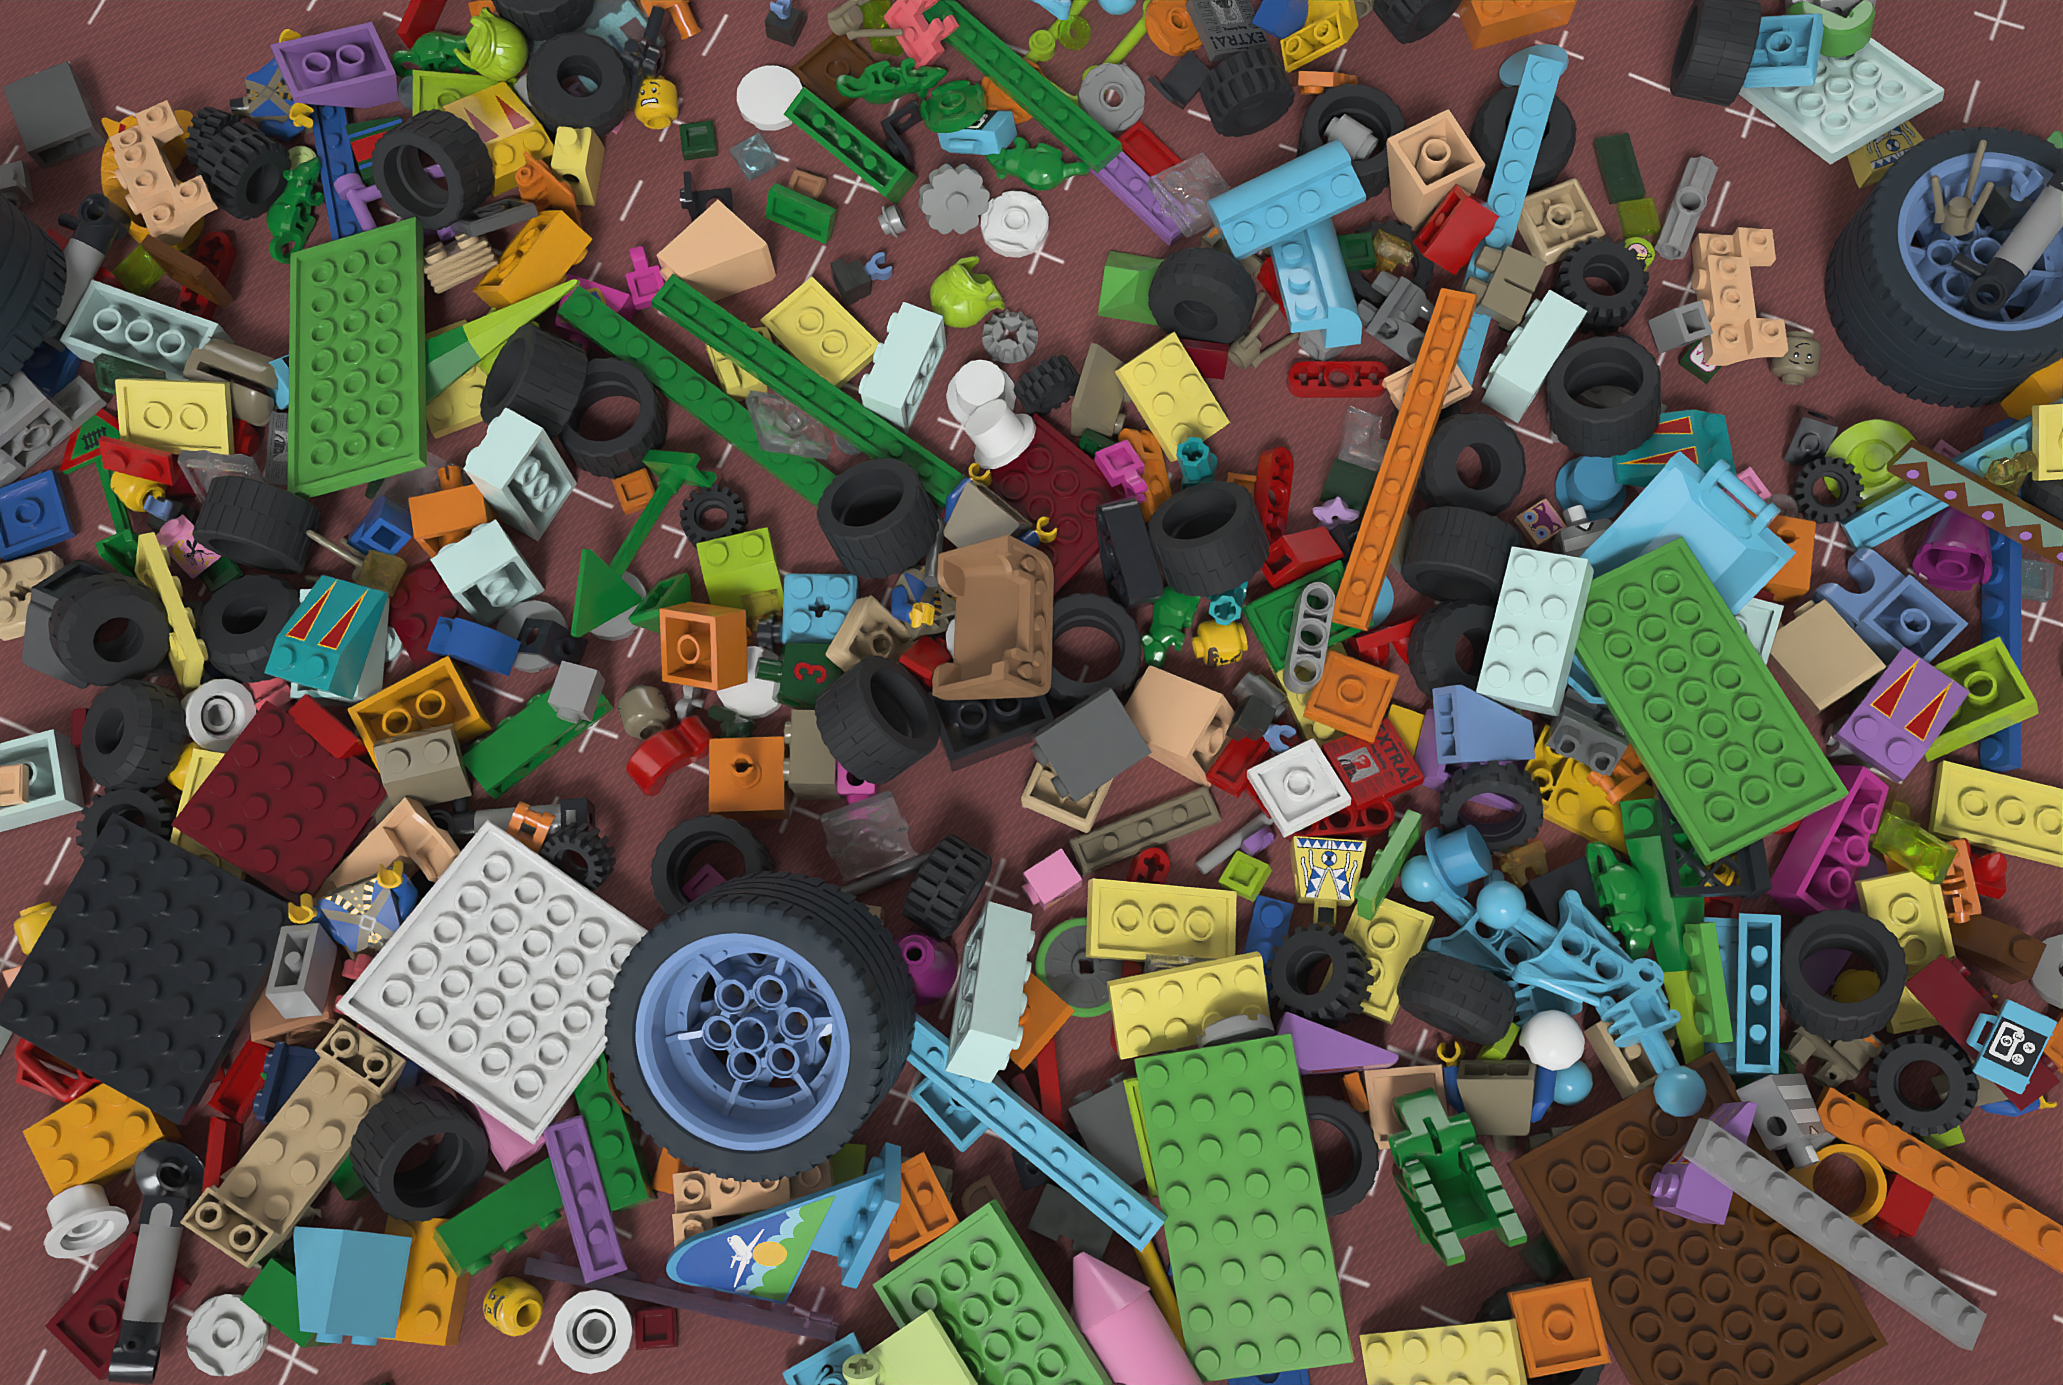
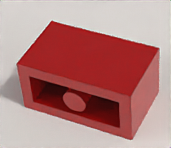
M1455 184L1414 239L1413 243L1424 257L1456 275L1459 269L1470 261L1473 251L1481 240L1492 232L1499 216L1486 202L1458 184Z

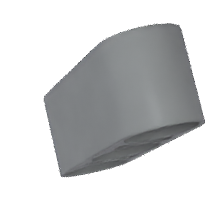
M1322 582L1309 584L1295 602L1283 669V682L1289 691L1296 694L1308 692L1320 681L1323 674L1335 605V595L1333 590ZM1314 595L1318 597L1323 604V609L1315 610L1308 605L1307 596ZM1301 631L1312 632L1317 639V644L1315 646L1305 644L1301 639ZM1296 666L1305 667L1309 671L1311 678L1309 682H1302L1295 676L1294 668Z

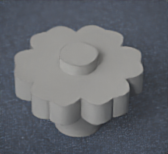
M944 164L939 169L933 170L929 174L930 184L923 185L919 190L920 198L918 202L920 209L926 214V221L930 227L938 230L941 234H948L953 229L958 234H964L969 229L977 227L979 223L978 215L988 211V200L990 197L988 190L982 185L983 179L980 174L966 164L959 165L955 170L949 164Z

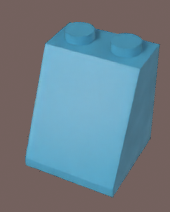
M295 1226L293 1238L300 1331L317 1333L316 1342L342 1344L343 1335L352 1336L351 1344L377 1346L378 1338L395 1339L412 1237Z

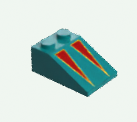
M1698 410L1661 413L1658 428H1655L1654 434L1649 440H1646L1636 450L1633 449L1627 452V454L1611 456L1616 483L1646 488L1665 467L1670 458L1679 451L1706 474L1720 459H1723L1731 466L1729 470L1736 476L1725 415ZM1719 482L1716 484L1721 489L1724 488Z
M321 575L276 637L264 673L295 684L353 700L389 594Z

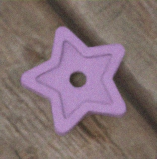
M1340 497L1328 500L1321 507H1314L1312 509L1313 514L1320 520L1318 527L1325 526L1328 531L1339 524H1349L1357 519L1360 513L1357 510L1349 509L1348 505ZM1338 516V519H1332V517Z

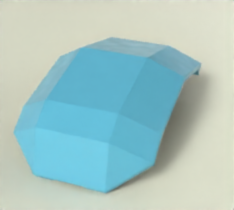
M1679 451L1670 458L1665 467L1619 518L1579 558L1589 560L1594 570L1593 580L1669 542L1683 537L1735 617L1796 552L1767 528L1770 522L1780 513L1781 509L1773 502L1768 504L1729 470L1731 466L1727 462L1720 459L1706 474ZM1719 482L1758 517L1755 519L1716 484ZM1574 653L1567 683L1588 703L1606 704Z

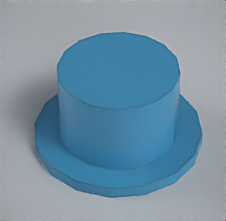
M1581 456L1573 459L1558 472L1554 483L1555 499L1561 510L1564 512L1568 508L1583 505L1589 522L1603 518L1612 519L1622 508L1626 498V485L1618 484L1615 481L1612 457Z
M1467 825L1446 835L1437 827L1426 831L1425 846L1430 864L1442 887L1451 897L1457 900L1465 897L1468 892V883L1492 873L1493 863L1489 849L1483 837L1474 826Z

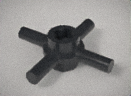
M657 6L652 7L642 41L630 37L625 42L621 60L632 71L630 75L631 91L627 106L630 110L635 108L644 77L658 78L664 65L665 49L655 46L666 10Z

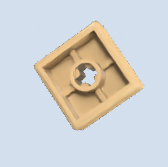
M1576 178L1525 196L1517 227L1532 256L1547 262L1546 266L1563 260L1570 250H1574L1576 244L1582 241L1587 244L1589 238L1597 237L1598 241L1602 242L1606 235Z
M458 232L454 235L456 240L445 246L442 242H436L423 249L424 273L430 281V285L433 286L435 293H442L498 265L499 261L485 234L471 237Z
M52 551L0 564V639L3 641L24 636L26 614L31 600V588L64 567L63 559L56 556Z
M870 595L869 597L856 599L829 646L826 656L844 672H847L868 656H883V658H889L899 664L898 660L901 655L918 640L913 641L906 626L900 620L895 619L887 608Z
M1037 761L1021 797L1022 805L1082 832H1090L1113 778L1075 803L1068 796L1063 799L1060 797L1050 779L1055 777L1048 764L1042 767Z

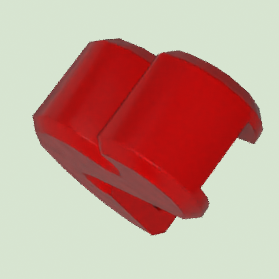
M698 715L687 716L682 719L677 727L671 730L664 729L656 732L640 744L627 762L626 773L646 796L658 795L666 782V776L706 757L709 754V739H717V737Z

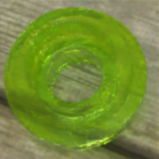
M1071 15L1068 19L1060 22L1058 38L1065 48L1076 51L1085 47L1088 43L1091 31L1085 19ZM1070 28L1073 29L1076 33L1075 39H1073L1070 35Z

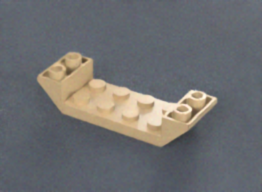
M342 1018L339 1019L315 1051L320 1056V1060L216 1192L207 1187L180 1221L181 1224L248 1269L287 1237L350 1154L352 1148L351 1140L357 1131V1126L361 1119H364L368 1111L375 1104L377 1105L384 1097L393 1093L405 1067V1059Z

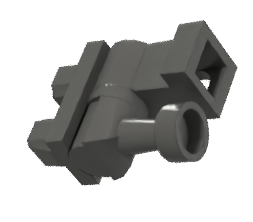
M1381 271L1371 286L1387 297L1381 307L1378 309L1364 299L1357 306L1362 325L1366 327L1364 331L1413 364L1417 361L1425 337V333L1414 327L1413 324L1418 317L1430 322L1435 305L1426 299L1425 293L1421 288L1405 277L1401 276L1399 279L1392 274Z
M1568 684L1565 689L1559 716L1552 715L1550 737L1547 740L1546 746L1555 749L1556 753L1566 758L1571 757L1590 766L1591 770L1610 776L1628 747L1629 741L1609 709L1600 711L1596 715L1595 720H1593L1594 711L1598 704L1588 703Z

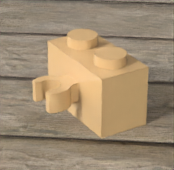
M1600 1021L1585 1030L1584 1034L1622 1099L1654 1083L1658 1075L1641 1042L1629 1047H1616L1614 1041L1621 1035H1612L1607 1032V1029L1614 1022ZM1673 1039L1667 1041L1670 1048L1675 1044Z

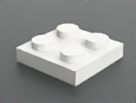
M1314 738L1247 770L1248 780L1284 838L1351 805L1352 798Z

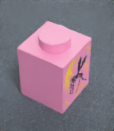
M182 514L177 519L166 522L161 527L156 538L160 545L165 544L169 555L194 579L221 556L196 542L192 535L194 525Z
M1061 848L1025 871L1023 876L1026 884L1021 886L1032 905L1039 902L1045 911L1082 887V878Z

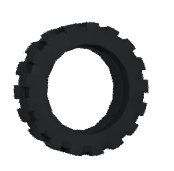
M1387 220L1386 223L1374 221L1368 227L1362 226L1356 230L1355 233L1371 232L1374 247L1388 246L1404 253L1414 266V277L1411 282L1426 293L1433 276L1432 272L1435 263L1424 257L1413 243L1420 232L1415 233L1411 230V226L1405 223L1401 226L1393 220ZM1359 271L1347 272L1356 303L1359 304L1364 299L1379 309L1387 297L1373 289L1372 285L1363 279Z
M1488 761V764L1480 765V762L1470 764V768L1466 770L1461 768L1454 772V777L1452 779L1448 778L1444 782V791L1441 790L1439 794L1440 824H1442L1444 834L1446 835L1467 825H1472L1483 837L1490 855H1494L1493 852L1501 851L1502 854L1512 852V848L1516 846L1519 849L1528 844L1527 840L1529 838L1534 839L1539 833L1538 826L1542 827L1543 802L1538 782L1536 780L1532 781L1529 772L1524 769L1519 771L1517 766L1511 763H1507L1506 766L1499 765V761ZM1484 793H1502L1514 797L1523 805L1518 814L1507 821L1495 824L1479 823L1470 820L1459 811L1464 802L1473 796Z

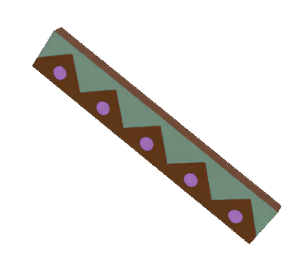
M1913 439L1887 462V471L2063 567L2062 521Z

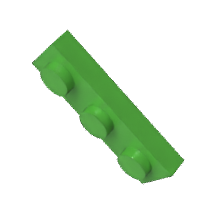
M1408 809L1401 822L1396 820L1393 823L1388 834L1389 842L1384 850L1378 849L1371 864L1372 871L1369 877H1362L1356 887L1354 898L1358 899V916L1370 921L1373 920L1421 836L1422 814Z
M1715 922L1685 924L1686 933L1683 935V947L1685 953L1690 956L1692 972L1689 974V987L1692 994L1696 996L1698 1012L1695 1013L1697 1032L1702 1035L1703 1042H1733Z

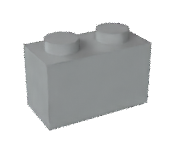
M320 923L281 927L265 995L285 1019L323 1015L337 946Z

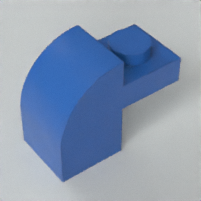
M1261 0L1262 3L1251 22L1269 35L1282 40L1303 28L1308 15V0Z
M385 495L380 496L371 504L366 517L349 534L346 544L376 562H379L384 555L393 558L413 535L410 511Z
M439 616L427 651L443 657L449 656L452 659L466 662L484 671L509 676L521 642L471 621L455 618L454 620Z

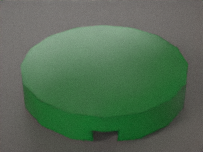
M966 80L951 81L935 88L931 92L932 97L928 101H926V98L922 101L920 114L926 128L933 132L945 134L957 132L978 121L985 113L988 101L981 85L977 83L976 85H970V82Z

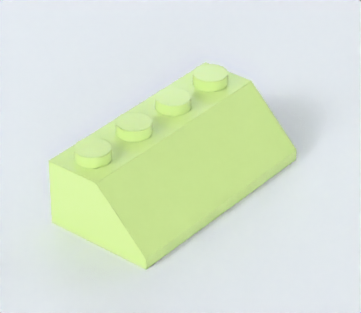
M931 1309L865 1353L872 1355L879 1362L880 1369L879 1375L876 1378V1385H978Z

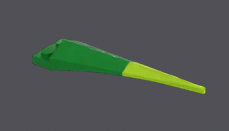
M576 279L570 280L426 340V406L508 340L519 327L530 323L576 288L580 281Z
M1655 798L1621 801L1625 843L1632 868L1641 875L1645 882L1646 899L1644 911L1647 923H1652L1656 927V932L1651 938L1658 964L1664 974L1663 982L1671 1010H1677L1681 1015V1020L1675 1026L1685 1063L1687 1064L1704 1055V1042L1702 1035L1697 1032L1695 1026V1013L1698 1012L1696 996L1692 994L1689 987V974L1692 972L1690 956L1684 951L1683 935L1686 933L1685 924L1704 922V897L1670 898ZM1678 826L1672 833L1673 841L1687 853L1692 844L1683 829ZM1695 850L1691 857L1704 867L1703 861ZM1686 864L1678 871L1681 887H1696L1702 879L1701 876Z

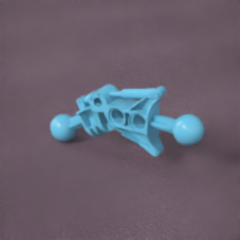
M1428 855L1414 856L1404 864L1400 879L1402 888L1407 896L1419 902L1433 901L1461 926L1449 937L1431 939L1425 944L1423 951L1437 952L1475 965L1495 975L1500 980L1503 979V981L1512 978L1511 973L1517 966L1506 959L1505 948H1510L1517 953L1519 958L1518 964L1522 961L1537 958L1544 952L1545 949L1533 941L1536 945L1535 947L1513 927L1497 930L1487 926L1490 932L1489 938L1479 936L1475 929V923H1485L1479 918L1477 908L1475 909L1464 898L1457 900L1451 897L1444 890L1433 871ZM1493 870L1491 874L1485 876L1484 887L1495 881H1504L1503 873L1499 870ZM1510 980L1506 982L1515 992L1518 1006L1514 1016H1519L1521 1020L1515 1024L1520 1028H1523V1025L1539 1012L1558 1010L1573 1016L1582 1011V1004L1541 987L1530 985L1520 990L1515 981ZM1578 1060L1568 1069L1557 1070L1554 1093L1555 1102L1571 1106L1583 1102L1588 1097L1593 1081L1592 1073L1585 1063Z
M1495 881L1480 890L1476 908L1479 918L1487 926L1497 930L1514 927L1545 949L1539 957L1520 962L1511 973L1512 979L1517 983L1541 987L1580 1004L1584 1001L1596 1006V1010L1603 1022H1614L1607 1029V1032L1612 1035H1621L1614 1041L1616 1047H1629L1641 1042L1658 1075L1653 1093L1656 1103L1661 1109L1675 1117L1691 1116L1698 1112L1704 1104L1707 1094L1704 1080L1696 1071L1679 1065L1662 1033L1674 1027L1681 1020V1015L1677 1010H1669L1667 1006L1669 1001L1661 988L1664 981L1661 967L1655 961L1648 958H1640L1633 961L1619 946L1620 942L1582 904L1580 895L1575 890H1567L1558 902L1560 922L1557 929L1526 909L1524 894L1516 885L1507 881ZM1562 946L1568 948L1573 955L1565 952ZM1596 969L1600 970L1605 975L1606 979L1601 977L1597 973ZM1618 994L1622 1001L1616 1004L1609 996Z

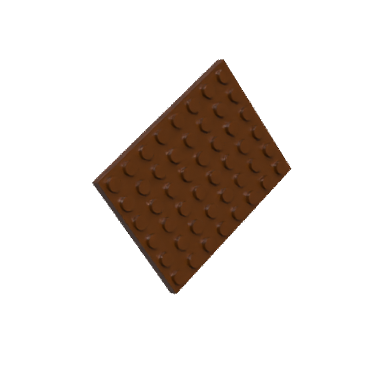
M1715 1050L1709 1051L1684 1065L1699 1074L1704 1080L1707 1090L1704 1104L1695 1114L1686 1117H1675L1664 1112L1656 1103L1653 1093L1654 1082L1506 1163L1570 1279L1591 1278L1606 1343L1630 1385H1818L1888 1345L1844 1268L1734 1191L1724 1225L1698 1223L1652 1206L1654 1196L1650 1194V1189L1655 1174L1657 1172L1661 1173L1662 1167L1689 1140L1698 1118L1708 1120L1722 1104L1741 1102L1736 1092L1738 1089ZM1752 1122L1746 1145L1787 1174L1774 1150L1770 1151L1766 1148Z

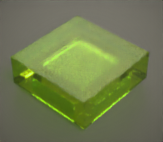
M1653 198L1619 202L1616 207L1624 239L1658 234L1661 229Z

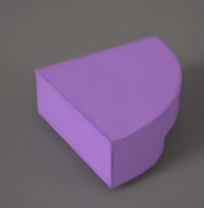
M1266 826L1243 841L1240 850L1242 853L1254 857L1274 842L1277 836L1269 826Z

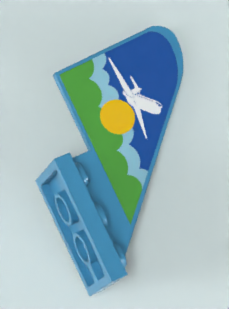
M886 1142L879 1157H872L866 1175L689 1237L671 1252L666 1266L668 1276L682 1284L785 1304L811 1251L814 1250L837 1256V1266L842 1267L841 1285L857 1289L900 1206L901 1146Z

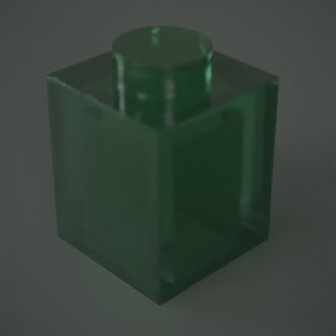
M1336 457L1319 501L1325 503L1328 500L1340 497L1348 505L1349 509L1357 510L1361 513L1363 506L1368 505L1374 488L1372 483L1377 472Z

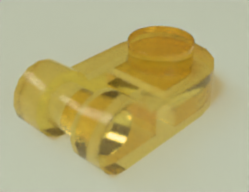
M2031 450L2016 453L2012 459L2003 457L1993 460L1984 479L2018 497V491L2027 473L2037 469L2038 461L2036 455Z

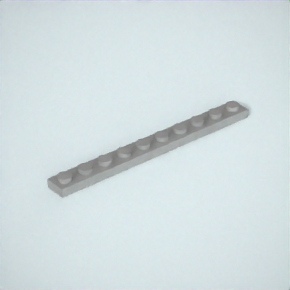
M1698 1118L1682 1154L1683 1157L1958 1347L1970 1351L1973 1350L1986 1318V1313L1711 1120Z

